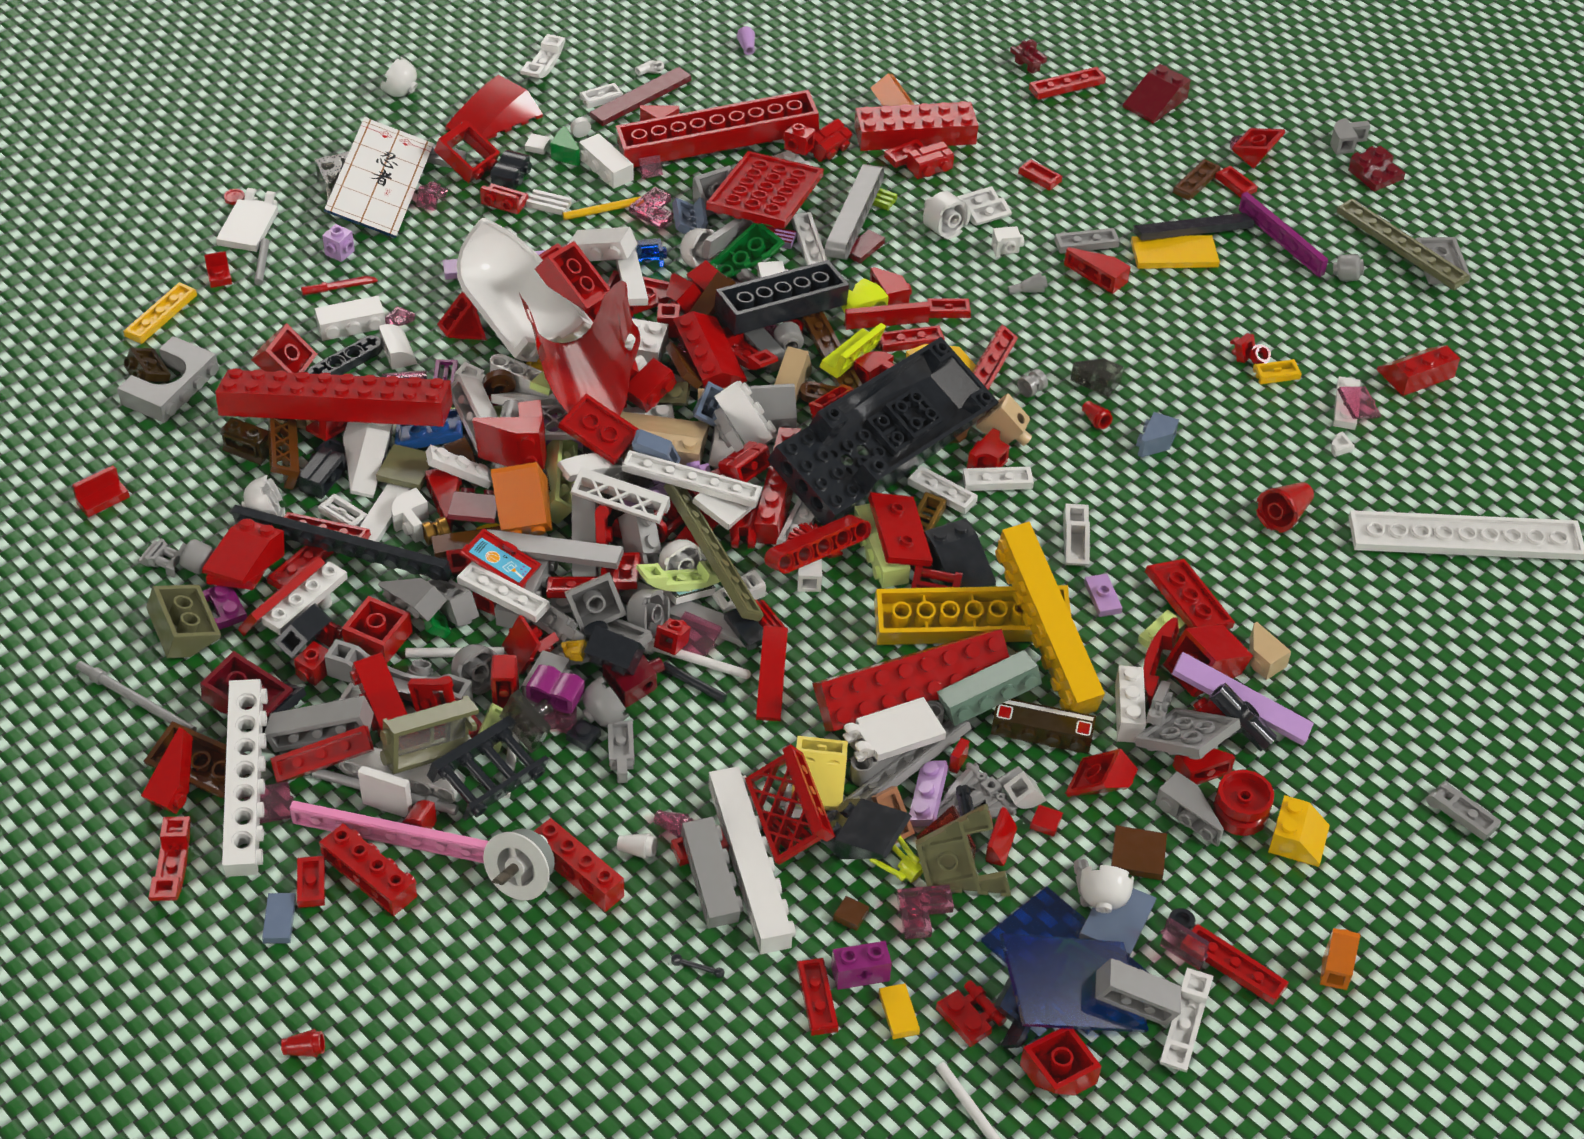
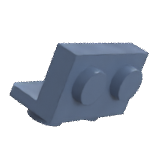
M699 197L694 205L675 198L672 207L676 230L686 234L695 228H707L708 220L703 198Z

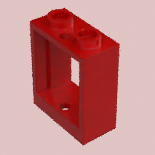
M467 120L440 137L434 149L468 183L474 179H480L486 170H492L498 162L497 159L500 151ZM465 140L485 160L472 168L452 147Z

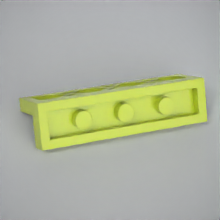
M880 323L870 332L862 328L824 358L819 367L835 378L840 377L854 365L856 359L871 352L878 346L886 326Z

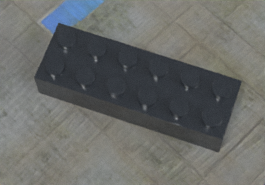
M826 260L716 289L714 310L733 335L847 305L849 283L833 264Z

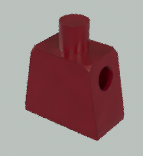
M642 655L634 675L625 673L622 676L611 671L612 667L603 664L602 667L603 678L625 708L657 688V673L665 670L664 663L660 657L647 661L644 655Z

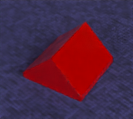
M1250 128L1234 144L1232 151L1254 169L1286 133L1285 129Z

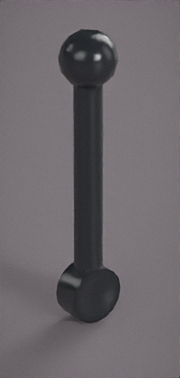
M674 954L671 957V962L674 966L683 964L713 973L717 978H722L725 974L723 968L718 967L715 969L682 959V956L679 954Z

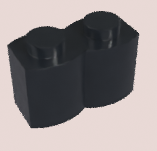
M511 150L504 151L499 162L494 165L490 173L491 183L516 190L518 186L522 185L526 174H529L531 171L532 163L530 162L529 155Z

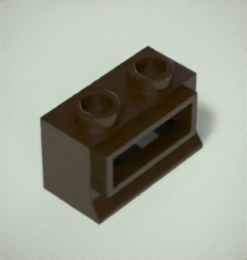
M233 417L221 428L223 439L222 451L259 465L270 456L268 430ZM235 442H239V443H241V444H243V445H242V446H239V445L234 444V443H235Z

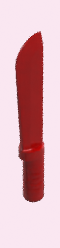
M362 276L330 283L322 282L317 285L301 287L302 295L328 292V290L378 282V280L372 276Z

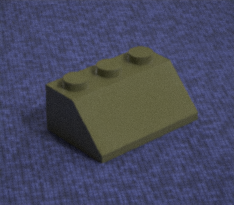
M200 585L152 587L146 608L167 658L191 657L220 639L221 633Z

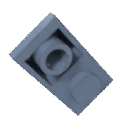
M1153 412L1151 419H1146L1143 427L1144 434L1140 433L1137 439L1136 446L1139 447L1138 456L1145 457L1170 450L1177 433L1179 419Z
M642 429L636 430L634 440L632 441V447L635 452L680 463L681 458L670 440Z

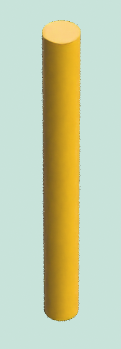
M639 196L562 212V216L565 221L641 205L643 201L642 197Z

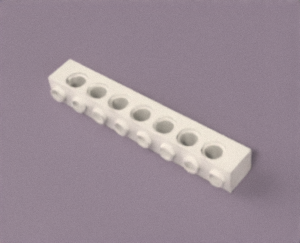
M260 679L229 681L222 866L226 877L258 875V865H263V850L259 849V841L264 840L263 825H260V818L264 817L265 810L264 802H260V795L265 794V780L261 779V771L266 770L265 756H262V749H266V734L262 733V726H267V713L263 711V704H267L268 695L267 689L262 688ZM246 707H252L249 710H244ZM246 729H252L249 732H243ZM251 751L248 755H242L244 752ZM245 774H251L247 778H241ZM244 797H250L247 801H240ZM249 820L247 824L240 825V822ZM242 844H249L246 848H238Z

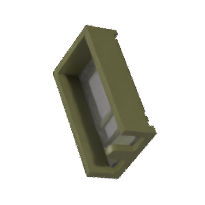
M466 695L462 697V700L452 701L451 703H445L389 720L387 718L383 719V730L380 732L383 743L380 758L383 765H387L393 774H397L432 763L471 739L468 731L477 730L476 722L471 716L479 714V709L469 696Z

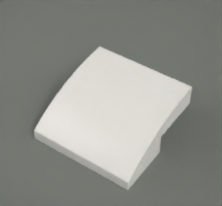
M992 186L957 196L970 207L971 215L969 221L976 226L1012 215L1003 197L999 198Z

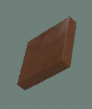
M1116 825L1111 866L1124 869L1132 876L1162 880L1167 833Z

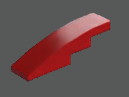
M763 627L756 720L781 722L788 627Z

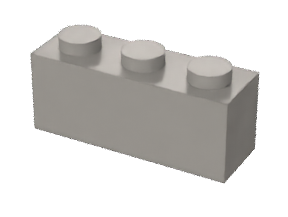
M1112 958L1096 971V999L1164 1026L1181 1014L1180 985Z

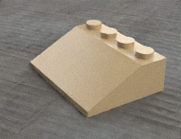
M630 412L621 413L620 416L638 429L670 440L681 458L679 464L687 466L686 463L700 460L701 465L710 428L709 424ZM632 446L622 456L624 460L629 450L634 451Z

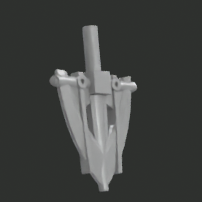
M968 762L965 765L966 770L955 780L945 794L943 801L940 802L935 825H946L961 817L958 806L959 801L956 796V787L959 785H968L970 790H974L970 794L974 808L983 802L988 804L992 819L998 817L1002 807H1005L1010 815H1016L1018 807L1013 802L1009 803L1007 801V795L1001 793V788L1023 770L1017 766L998 779H995L993 776L987 779L986 772H979L980 768L977 763L972 764Z

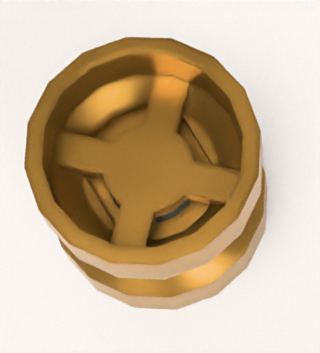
M445 517L437 518L432 523L429 521L422 523L423 536L427 545H432L431 536L451 534Z

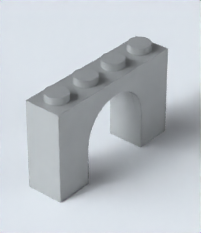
M174 336L159 350L161 360L166 367L184 374L180 379L169 384L158 385L131 375L117 388L121 405L163 423L173 416L183 404L188 402L219 370L215 353Z

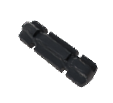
M968 785L956 787V796L959 801L958 806L961 816L974 810Z

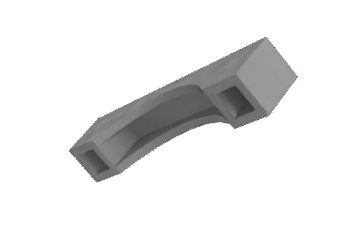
M336 639L324 656L327 675L352 683L350 672L352 671L353 662L371 655L357 645ZM388 666L401 699L413 702L407 685L411 678L439 679L443 676H450L454 684L452 689L456 701L462 700V697L466 695L473 701L471 680L451 674L433 677L417 676ZM438 691L441 703L445 704L443 691Z

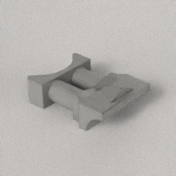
M161 538L159 541L154 540L138 559V563L148 567H156V565L166 569V575L175 578L174 568L180 562L181 557L177 556V550L168 547V544ZM165 555V556H167V557H169V558H172V559H171V560H168V559L164 558L163 556Z

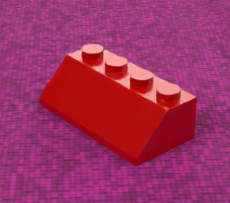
M692 311L673 319L677 337L703 383L701 385L702 389L705 388L708 381L721 388H727L736 381H741L742 383L747 381L717 317Z

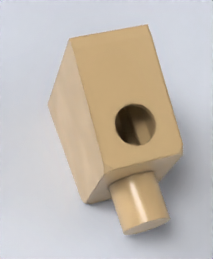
M1007 393L998 400L999 403L977 421L975 427L986 435L992 428H995L1001 432L1000 440L1009 444L1016 439L1021 445L1025 446L1032 438V435L1025 430L1030 418Z

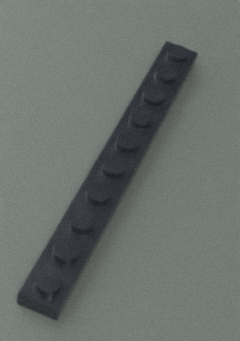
M235 505L231 511L236 524L243 519H252L260 524L271 525L284 531V540L286 541L292 540L305 546L322 548L327 552L333 551L350 558L364 559L369 563L383 564L391 569L398 568L414 575L428 576L433 580L449 582L452 576L449 562L445 559Z

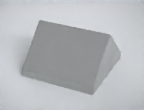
M730 165L693 177V201L696 202L699 197L703 198L706 208L708 199L732 171ZM706 210V216L715 214L713 211Z

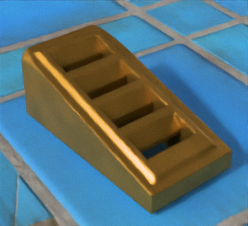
M925 492L917 507L920 518L930 522L928 524L921 521L922 526L926 530L933 529L946 509L947 501L928 492ZM927 506L932 507V508L936 509V511H933V510L928 509V508H926V507H927ZM923 512H926V513H928V514L933 515V517L927 516V515L922 514V513H923Z

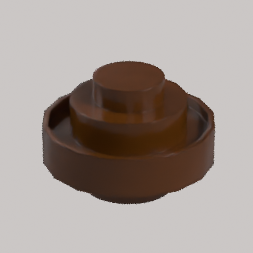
M497 369L487 373L482 382L488 396H491V394L513 392L516 387L514 375L504 369Z

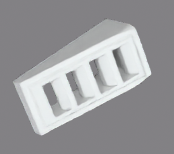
M756 570L741 576L755 600L765 597L766 584ZM724 587L713 593L712 597L721 610L727 612L736 607L731 599L727 602L724 598L726 596L729 597Z

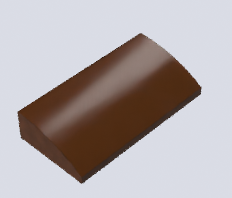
M172 721L143 761L144 764L156 769L179 727L183 728L193 737L190 784L225 799L227 745ZM245 774L241 778H247L251 774Z

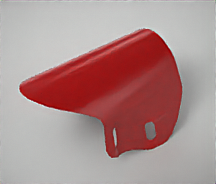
M621 280L615 283L604 296L600 310L591 328L582 337L567 343L552 342L541 336L527 303L521 297L527 318L532 325L545 378L556 399L567 413L586 393L619 416L624 409L629 391L630 373L640 345V332L631 318L627 294L628 289L625 281ZM632 334L635 337V343L632 350L629 351L625 348V342L628 335Z

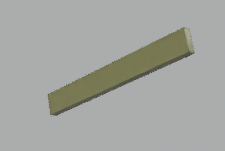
M1351 198L1337 207L1339 215L1451 289L1456 290L1469 281V274Z
M665 483L663 486L741 617L760 621L764 616L763 612L700 509L692 503L693 498L689 491L685 488Z

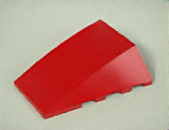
M498 74L487 81L448 122L445 129L450 131L467 120L481 135L489 140L496 137L500 131L506 133L512 130V126L519 123L523 126L529 123V119L534 117L536 119L542 118L543 114L528 90Z

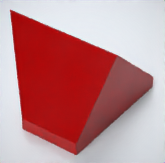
M462 291L437 325L448 338L487 340L476 307Z

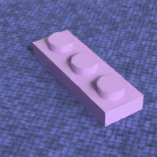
M946 760L929 761L920 768L909 813L912 816L910 818L912 827L935 826L948 771Z

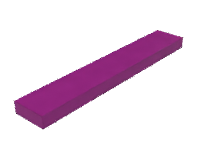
M1248 192L1242 194L1238 209L1240 212L1246 213L1251 217L1259 228L1318 277L1325 275L1328 258Z

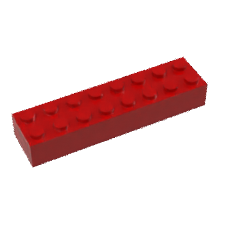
M995 629L814 682L812 684L825 731L843 729L844 725L848 723L856 724L857 718L922 697L925 698L926 702L938 700L937 691L1008 658L1009 653L1002 629Z

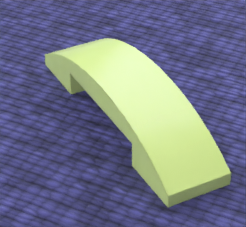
M708 560L699 561L696 569L663 571L658 563L637 564L636 567L646 583L665 591L684 592L706 588L720 582Z

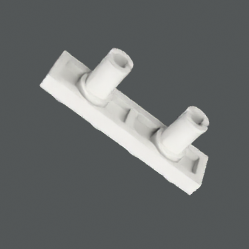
M327 562L262 617L263 625L281 635L295 619L314 603L322 609L331 607V592L348 579L347 572L335 564Z

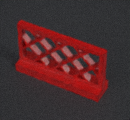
M791 744L782 749L784 753L782 756L745 778L774 861L778 865L821 839L828 842L835 837L803 752ZM786 763L787 770L784 777L776 776L778 768ZM765 777L767 780L763 790H757L754 782ZM774 780L781 782L777 795L769 793ZM788 784L795 787L791 799L783 797ZM767 797L775 799L770 812L765 811L763 808ZM781 801L789 803L784 816L776 814ZM796 805L802 806L803 809L799 820L791 818ZM774 818L782 819L778 833L771 830ZM789 822L797 824L792 837L784 835ZM803 827H810L812 835L805 840H800L799 837ZM782 839L789 840L790 844L787 851L780 854L779 847Z

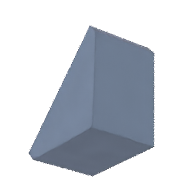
M708 381L693 409L694 417L714 427L716 425L714 420L717 419L714 411L721 407L714 396L724 389Z

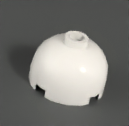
M401 57V60L396 59L385 74L387 81L384 82L382 80L380 88L393 97H402L408 94V92L413 93L418 85L416 83V69L405 58Z
M695 228L687 232L683 237L680 246L681 257L691 268H696L705 260L708 262L712 261L720 253L718 252L710 259L702 257L704 240L714 233L713 230Z
M268 475L253 480L245 488L244 501L241 503L243 507L284 517L285 507L280 509L279 501L283 500L272 478L267 479Z
M679 539L669 542L662 549L658 564L663 571L696 569L698 562L706 561V557L698 545L689 540Z
M1100 865V870L1093 871L1092 866H1088L1082 869L1080 892L1084 900L1090 906L1096 908V911L1111 913L1112 910L1126 905L1130 899L1134 877L1129 878L1128 871L1114 866Z

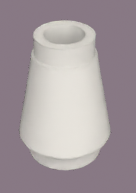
M650 833L620 835L617 841V850L648 859L656 855L657 837L651 836Z

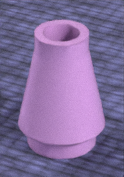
M748 26L741 27L736 37L744 53L751 55L755 52V32Z

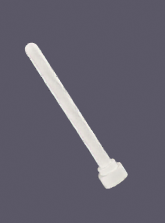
M655 638L644 646L645 654L655 651L743 679H748L751 676V672L747 669L682 649L676 655H672L655 648Z

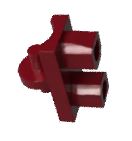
M1033 39L1024 40L1020 45L1010 47V52L1015 55V62L1019 65L1026 63L1028 65L1027 71L1031 74L1040 71L1041 64L1047 62V56L1036 49L1037 43Z

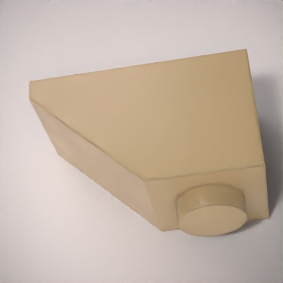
M1258 622L1253 624L1249 639V652L1253 657L1249 665L1255 672L1267 680L1287 667L1291 651Z

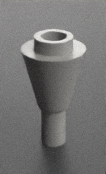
M1039 272L1019 284L1008 286L1009 294L1022 291L1044 293L1045 288L1048 287L1045 275L1042 276Z

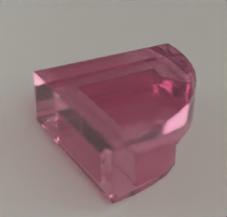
M396 306L385 317L386 324L396 326L406 325L415 320V313Z

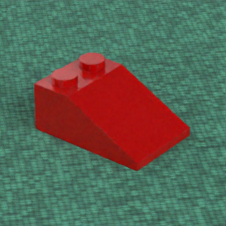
M575 241L547 256L535 268L549 288L584 311L603 300L610 290L609 286Z
M542 417L473 418L478 458L507 467L537 462L542 471H544L547 449Z
M252 519L241 520L228 530L203 566L202 573L244 585L285 556L284 531L271 525L254 522Z

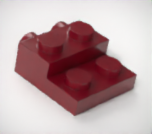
M1371 146L1364 153H1354L1348 171L1374 192L1404 180L1406 174L1392 163L1394 156L1382 146L1376 148Z

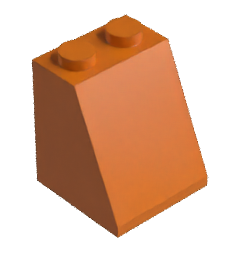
M538 463L491 469L501 531L537 536L543 535L547 531H552L548 478Z

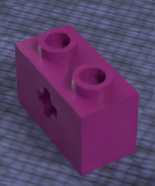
M886 941L832 950L831 969L837 990L890 981L892 962Z

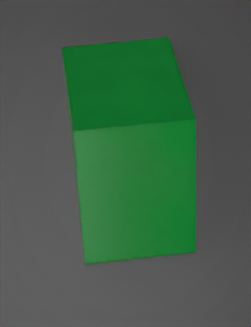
M564 126L550 142L551 159L579 166L580 149L567 127Z

